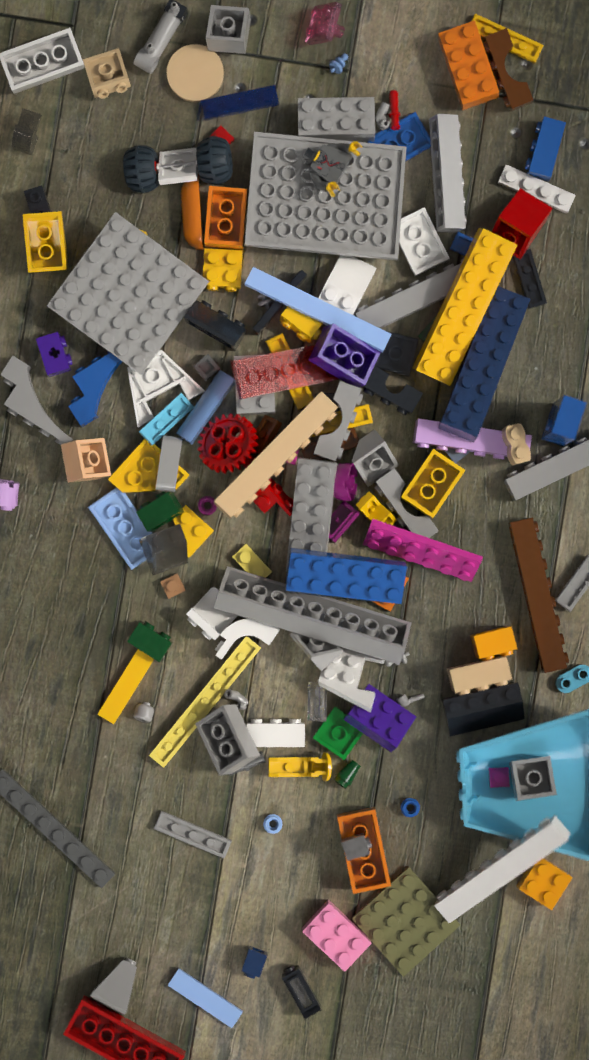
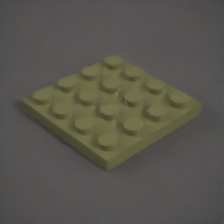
M409 866L390 882L391 886L385 887L352 917V920L403 977L461 925L456 919L451 923L447 922L434 906L438 900L436 896Z

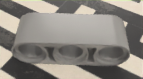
M163 435L156 490L175 492L182 438Z

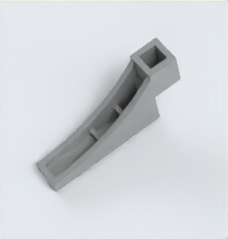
M12 356L0 374L4 377L3 382L11 387L14 384L16 385L4 403L8 407L6 411L14 416L20 414L24 417L23 422L31 427L34 424L40 427L39 432L47 437L50 434L56 437L55 442L60 445L75 441L54 424L40 404L30 377L31 367L15 356Z

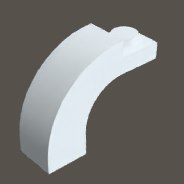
M249 618L236 621L220 634L226 641L223 642L221 640L215 648L217 651L216 656L222 660L232 644L242 636H255L270 645L280 629Z

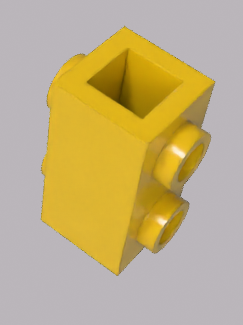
M287 307L280 316L282 326L287 330L291 329L297 333L296 336L301 341L310 343L313 339L317 340L320 337L323 323L290 307Z

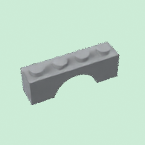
M342 381L339 382L333 402L340 408L342 414L341 424L333 433L320 435L313 455L335 462L336 458H341L344 450L341 448L343 440L347 442L350 430H347L349 422L354 423L357 412H354L356 404L360 405L363 394H360L361 388Z
M395 468L375 482L377 485L374 487L380 497L385 496L387 499L385 504L391 512L395 511L399 516L397 521L402 528L406 526L408 531L427 538L438 532V529L428 515L422 517L413 516L403 508L401 492L405 482Z

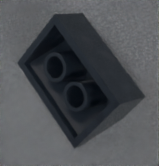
M196 300L184 316L186 323L236 351L247 332L244 328L245 325L236 319L234 322L228 319L229 315L221 310L216 312L211 309L212 305L208 302Z

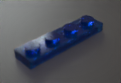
M272 85L201 100L206 121L278 106L279 100L276 86Z

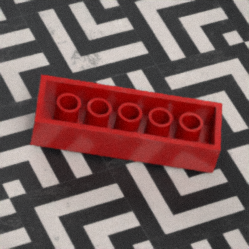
M85 995L63 1034L108 1060H183L186 1053L180 1047Z

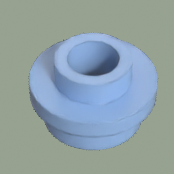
M276 814L268 815L263 822L264 829L271 834L278 833L283 825L282 819ZM271 820L276 821L277 825L275 827L269 825Z

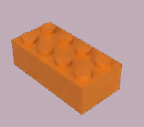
M475 20L438 33V40L462 110L499 98V89Z
M375 807L337 814L342 839L363 833L364 837L369 836L372 848L368 849L369 855L349 861L346 858L353 894L391 886Z

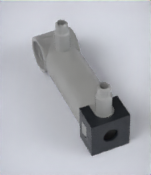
M175 0L168 1L164 8V14L145 46L137 53L134 65L152 74L177 27L188 14L187 7Z

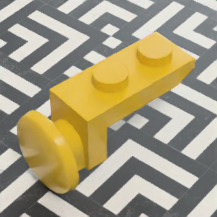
M324 752L321 759L319 757L268 758V777H319V775H322L323 781H329L331 777L332 762L329 753Z

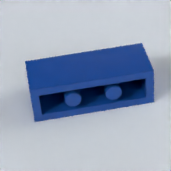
M545 116L541 122L538 121L535 133H538L537 139H533L530 151H533L531 158L527 159L525 169L528 170L527 174L541 180H550L566 122Z

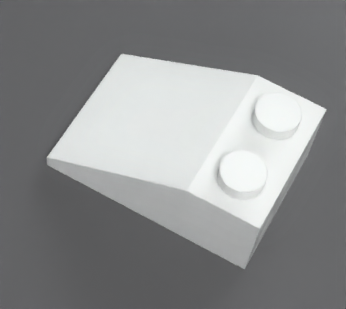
M340 255L318 299L354 316L377 268L353 256Z

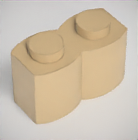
M518 423L502 428V439L507 446V457L511 465L530 461L531 452L525 442L526 434L523 426Z

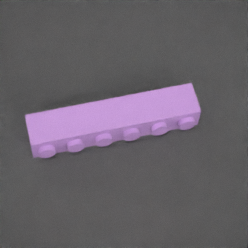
M416 420L413 443L418 444L417 447L429 448V446H436V450L448 451V448L455 449V453L466 454L467 451L474 452L475 456L481 457L491 454L495 459L507 457V446L503 442L502 431L481 428L477 439L473 443L438 429L440 424L438 421ZM526 435L525 442L529 446V449L531 446L532 435Z

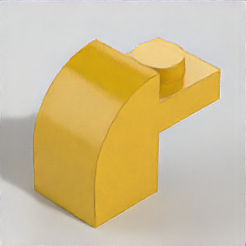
M369 491L356 504L358 510L370 522H372V519L393 525L397 521L392 513Z

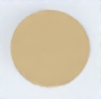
M199 44L187 45L177 50L170 58L167 66V79L171 89L181 99L189 102H202L212 97L221 88L224 79L223 64L214 51H208L207 46Z

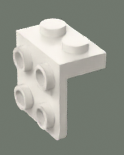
M212 587L187 613L189 616L187 620L194 627L199 625L203 629L201 633L209 640L211 638L216 640L238 616L214 608L219 592L215 587Z

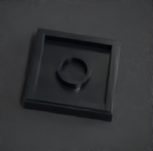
M386 331L391 334V337L384 351L380 352L374 366L381 370L409 377L419 339Z

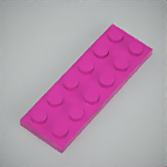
M372 519L363 545L371 549L403 558L408 562H414L423 565L425 568H432L443 574H449L472 582L483 556Z

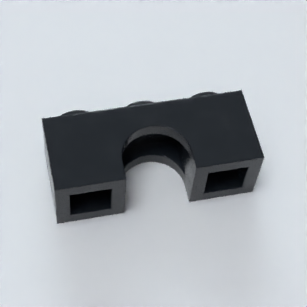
M374 366L366 385L362 386L363 392L371 397L373 395L381 398L379 401L387 406H390V404L397 407L396 411L405 416L407 413L411 415L423 393L408 384L405 385L400 393L394 394L389 392L386 388V380L390 374Z

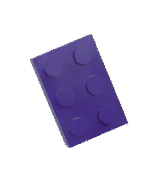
M332 323L323 328L309 361L345 383L359 388L366 385L380 352Z
M368 684L363 690L375 692L371 713L353 704L343 720L389 752H392L398 747L416 716Z

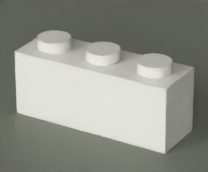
M251 719V722H247V729L256 747H305V722H301V719H289V722H282V719H270V722H262V719Z

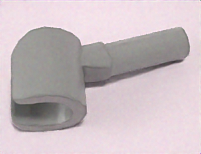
M404 694L397 698L396 701L400 706L405 707L425 697L424 694H420L408 699Z

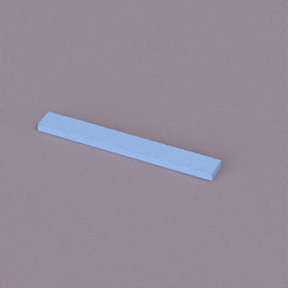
M255 267L252 268L244 284L327 326L334 323L380 352L384 351L391 337L390 333Z

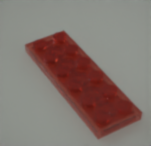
M315 345L231 361L239 400L340 379L309 361Z

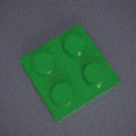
M334 706L313 736V739L345 760L363 733L344 721L343 719L346 714Z

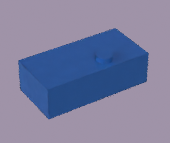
M566 395L555 401L541 439L560 446L575 440L587 402Z

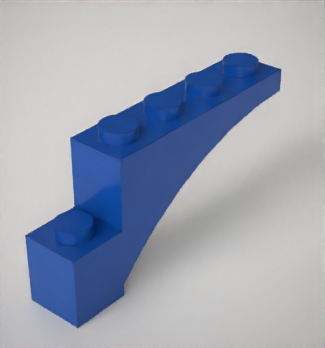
M107 351L108 354L103 358L99 356L92 360V364L87 368L83 366L77 369L75 375L72 376L84 397L78 396L71 401L72 404L68 407L82 427L98 418L97 410L103 391L115 370L123 362L109 351Z

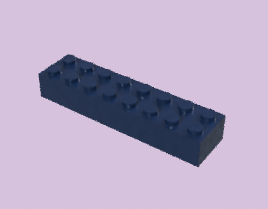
M497 287L472 339L438 429L473 443L475 442L530 298L502 287Z

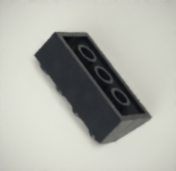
M511 682L502 686H494L481 691L477 690L468 694L441 699L450 736L525 719L523 700L518 682Z

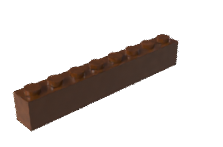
M533 518L508 523L542 673L566 669L569 658L567 652L563 651L562 645L565 644L563 634H559L558 630L560 619L558 614L555 615L553 608L556 607L554 596L550 595L549 589L552 588L550 578L546 577L545 570H547L546 559H542L541 556L543 545L542 541L537 538L536 533L539 532L537 521H533Z

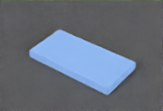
M113 489L88 507L131 570L163 549L152 532H147L136 513L137 509L128 496L119 489Z

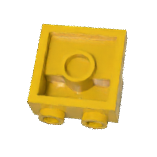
M204 248L203 277L209 281L205 287L207 291H218V288H223L227 292H237V289H241L243 250Z

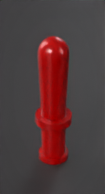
M391 90L389 92L391 129L399 130V117L401 115L398 108V92Z

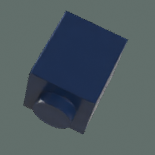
M249 946L241 970L245 972L244 975L253 979L255 977L260 978L268 952Z

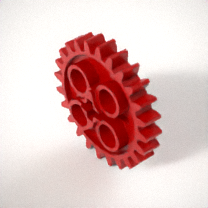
M232 413L229 414L228 418L222 414L221 420L215 417V423L209 421L210 427L203 428L206 433L200 434L203 440L197 442L201 446L197 450L201 453L199 457L203 460L202 462L210 470L214 469L217 473L222 471L224 474L227 473V470L234 473L235 467L240 471L241 464L247 466L246 460H252L250 454L256 453L253 447L258 446V443L254 441L258 439V436L255 434L257 430L252 427L253 424L244 416L241 417L239 414L234 416Z

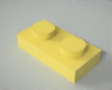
M247 544L232 556L248 573L264 578L272 573Z

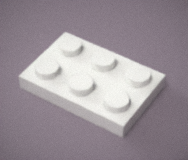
M425 207L401 218L399 245L414 276L450 259Z

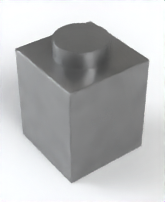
M361 833L341 839L347 861L370 854L368 849L372 848L369 836L364 837V834Z

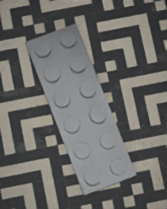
M298 458L286 571L290 548L327 552L334 482L337 471V463Z

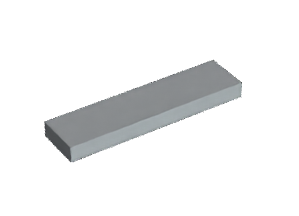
M162 810L154 826L155 830L224 859L232 842L231 839Z

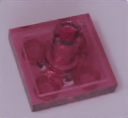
M332 2L314 6L311 12V21L306 30L305 43L309 45L331 42L333 36L337 38L343 36L344 32L340 30L345 31V28L337 24L342 4Z

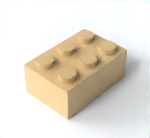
M507 656L494 657L495 659L488 661L480 660L447 668L451 690L459 695L470 693V689L476 688V690L481 691L489 689L490 684L497 686L508 684L507 680H512Z

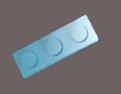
M180 393L149 421L139 433L152 446L191 411L194 406Z

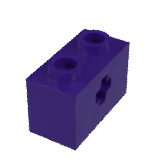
M58 332L36 338L45 370L49 377L71 371L70 365H73L70 354L65 352L64 347H67L64 335L60 336ZM57 350L60 352V355L57 354L58 357L54 358L51 356V353L54 354L52 351Z

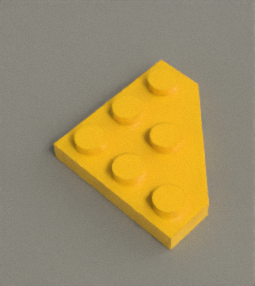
M144 439L111 475L108 481L122 493L161 491L156 490L161 449L155 444L151 446ZM178 466L175 490L190 476L180 466Z

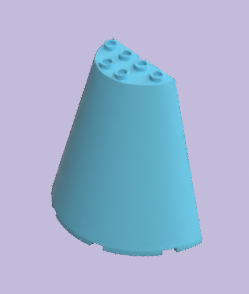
M589 709L463 747L457 751V763H460L458 781L462 782L463 786L459 790V800L463 803V808L460 809V818L464 820L465 827L512 840L517 838L520 840L529 829H536L546 817L550 819L555 815L570 832L567 842L554 851L589 861ZM550 756L557 795L515 801L509 763ZM508 767L510 787L490 788L488 768Z

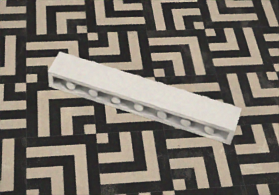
M555 815L550 819L546 817L539 823L536 829L531 828L524 834L523 838L520 840L517 838L509 844V848L505 851L503 849L499 850L494 855L495 858L490 861L489 859L485 860L478 870H471L467 873L465 879L454 882L448 891H441L436 897L438 900L434 906L447 922L451 923L567 842L570 832Z

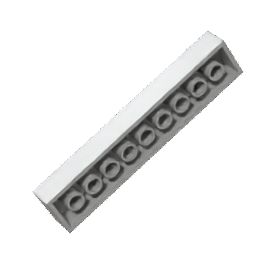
M228 566L214 608L399 665L406 649L411 622L320 594L286 591L284 583Z

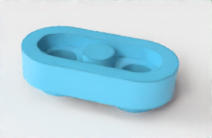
M580 664L562 673L556 678V688L560 692L569 693L588 683L589 667ZM581 671L586 672V676L584 678L580 677ZM568 680L569 686L564 687L563 681Z

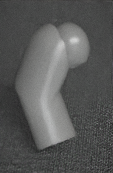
M385 102L381 103L375 115L376 123L381 130L390 127V121L386 115L390 105Z
M227 689L225 691V698L238 701V709H246L248 704L247 698L235 690Z

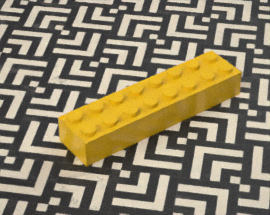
M478 228L412 367L413 369L449 386L451 385L517 244L484 228Z

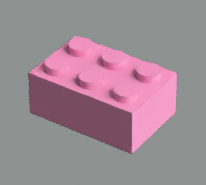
M329 899L302 927V932L344 972L371 944V940Z

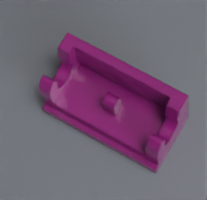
M343 501L331 515L329 539L334 543L360 514L346 501Z

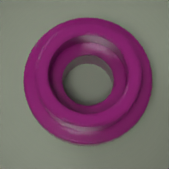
M211 496L202 497L198 503L199 511L204 515L213 514L217 509V506L214 504L215 499ZM206 502L211 503L210 509L204 508Z

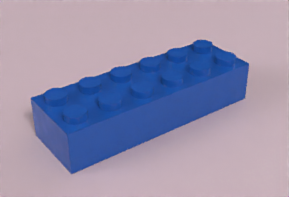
M290 548L285 587L286 591L402 604L407 565L404 561Z

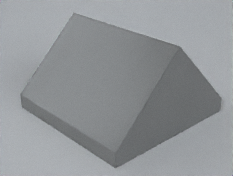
M294 632L290 634L292 639L321 671L343 651L337 645Z

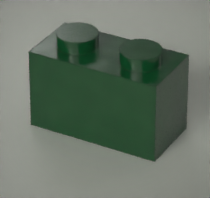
M163 491L156 496V500L145 502L140 506L141 509L136 512L147 532L156 531L184 513L173 492Z
M147 621L144 623L139 622L127 642L156 661L161 662L173 644L170 641L171 636L163 631L159 634L154 630L155 626Z

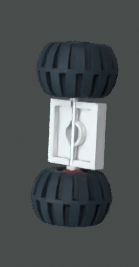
M210 136L200 141L197 148L160 152L159 161L153 148L144 145L131 147L124 153L123 171L126 184L131 191L148 193L156 189L159 184L197 181L198 172L202 181L208 184L219 185L225 183L232 177L233 163L228 141L221 137Z

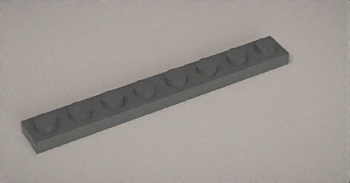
M4 769L0 771V794L98 886L103 888L115 875V872Z

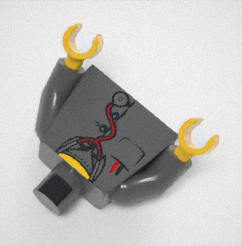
M354 141L351 144L335 143L322 145L319 152L308 147L303 158L312 163L309 173L315 187L328 192L331 197H334L333 191L334 189L340 190L337 184L351 161V153L359 156L360 152L356 149L359 147L363 148V146L358 141Z

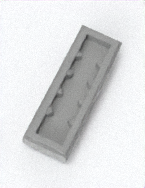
M587 554L555 598V602L569 612L572 611L589 587V554Z

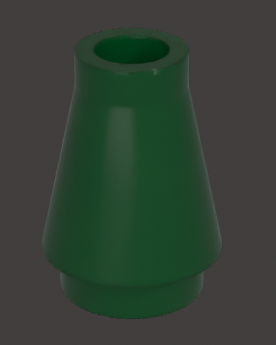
M351 760L350 763L335 774L334 781L344 789L348 786L350 787L361 766L354 760Z

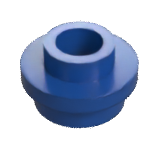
M406 798L402 801L401 812L403 815L414 817L419 813L420 805L416 799ZM412 804L414 806L413 810L408 811L407 805Z

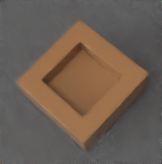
M178 573L160 582L168 599L186 591Z

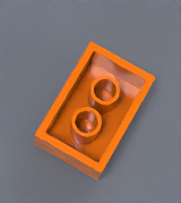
M209 186L204 238L205 247L243 250L248 197L247 189Z

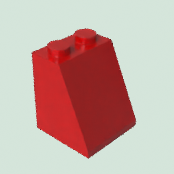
M520 188L499 215L492 233L517 244L513 255L521 259L547 221L553 208Z

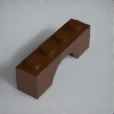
M507 28L485 36L483 46L486 54L489 53L492 60L489 63L492 71H496L498 79H496L498 88L504 91L503 101L506 108L509 107L511 111L533 103L534 100L527 82H519L512 79L505 69V58L513 49V43Z

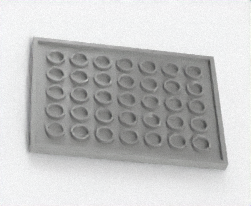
M254 132L245 246L398 260L406 146L359 142L363 146V148L359 147L356 149L360 152V155L355 156L351 153V161L337 184L340 190L334 189L335 196L331 197L328 192L315 187L309 173L312 163L304 159L303 156L308 147L319 152L322 145L335 143L351 144L354 141Z

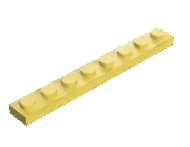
M246 636L149 756L164 768L197 728L195 723L206 717L261 647Z

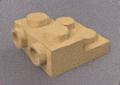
M119 48L83 59L95 98L103 99L108 97L109 93L116 91L123 93L127 88L131 87Z

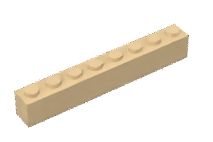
M321 391L214 501V504L229 519L233 516L237 518L244 511L242 507L247 502L251 504L257 498L256 492L260 488L264 490L271 483L269 479L273 475L277 477L284 470L282 466L287 461L291 463L296 458L297 454L295 452L300 447L304 449L311 442L309 438L313 434L317 436L324 429L322 425L326 421L331 422L337 415L335 411L338 407Z

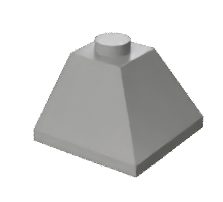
M375 429L359 440L352 463L367 487H369L388 472L398 467L399 464L384 439Z

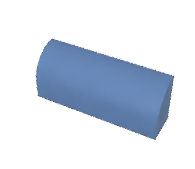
M219 370L176 434L193 445L234 386L235 379Z

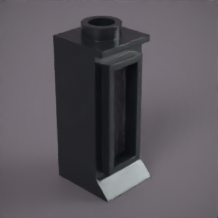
M291 965L284 969L282 980L302 1013L304 1020L321 1011V1004L299 965L296 967Z

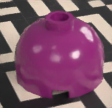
M353 463L337 464L334 498L338 500L351 501L355 499L357 483H355L354 477L358 476L357 469Z

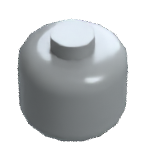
M147 702L137 704L133 717L138 721L149 723L152 721L154 708Z

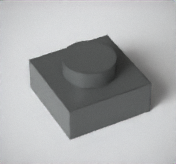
M209 354L194 365V368L205 381L220 370Z

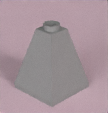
M129 958L122 960L91 993L90 998L124 1016L128 1009L137 969L135 966L136 962Z

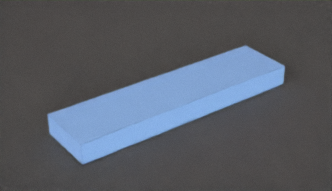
M178 968L168 983L169 987L231 1028H233L243 1013V1010L180 968Z

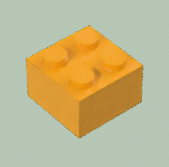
M504 626L470 635L475 657L481 659V661L495 659L494 655L500 654V656L511 655L513 650L517 649L512 626Z
M542 858L525 871L516 886L519 890L552 910L573 877L547 859Z

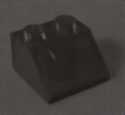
M180 524L147 535L139 540L152 575L188 563L187 541Z

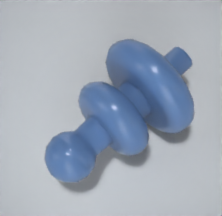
M344 53L341 58L336 57L335 60H331L329 62L330 72L342 73V68L345 67L348 55Z

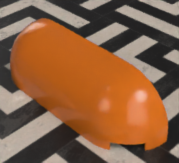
M198 174L197 181L184 182L181 188L183 233L185 240L190 246L197 250H204Z

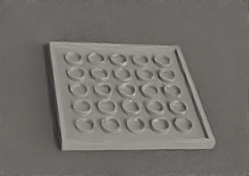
M115 212L47 306L142 375L187 311L208 285L209 281Z

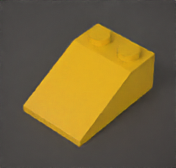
M62 211L23 214L28 273L68 270Z

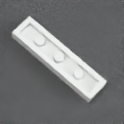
M505 165L498 184L516 192L521 188L550 207L566 214L576 196L508 165Z

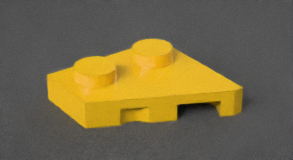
M185 505L183 507L184 513L173 519L186 555L190 558L214 530Z

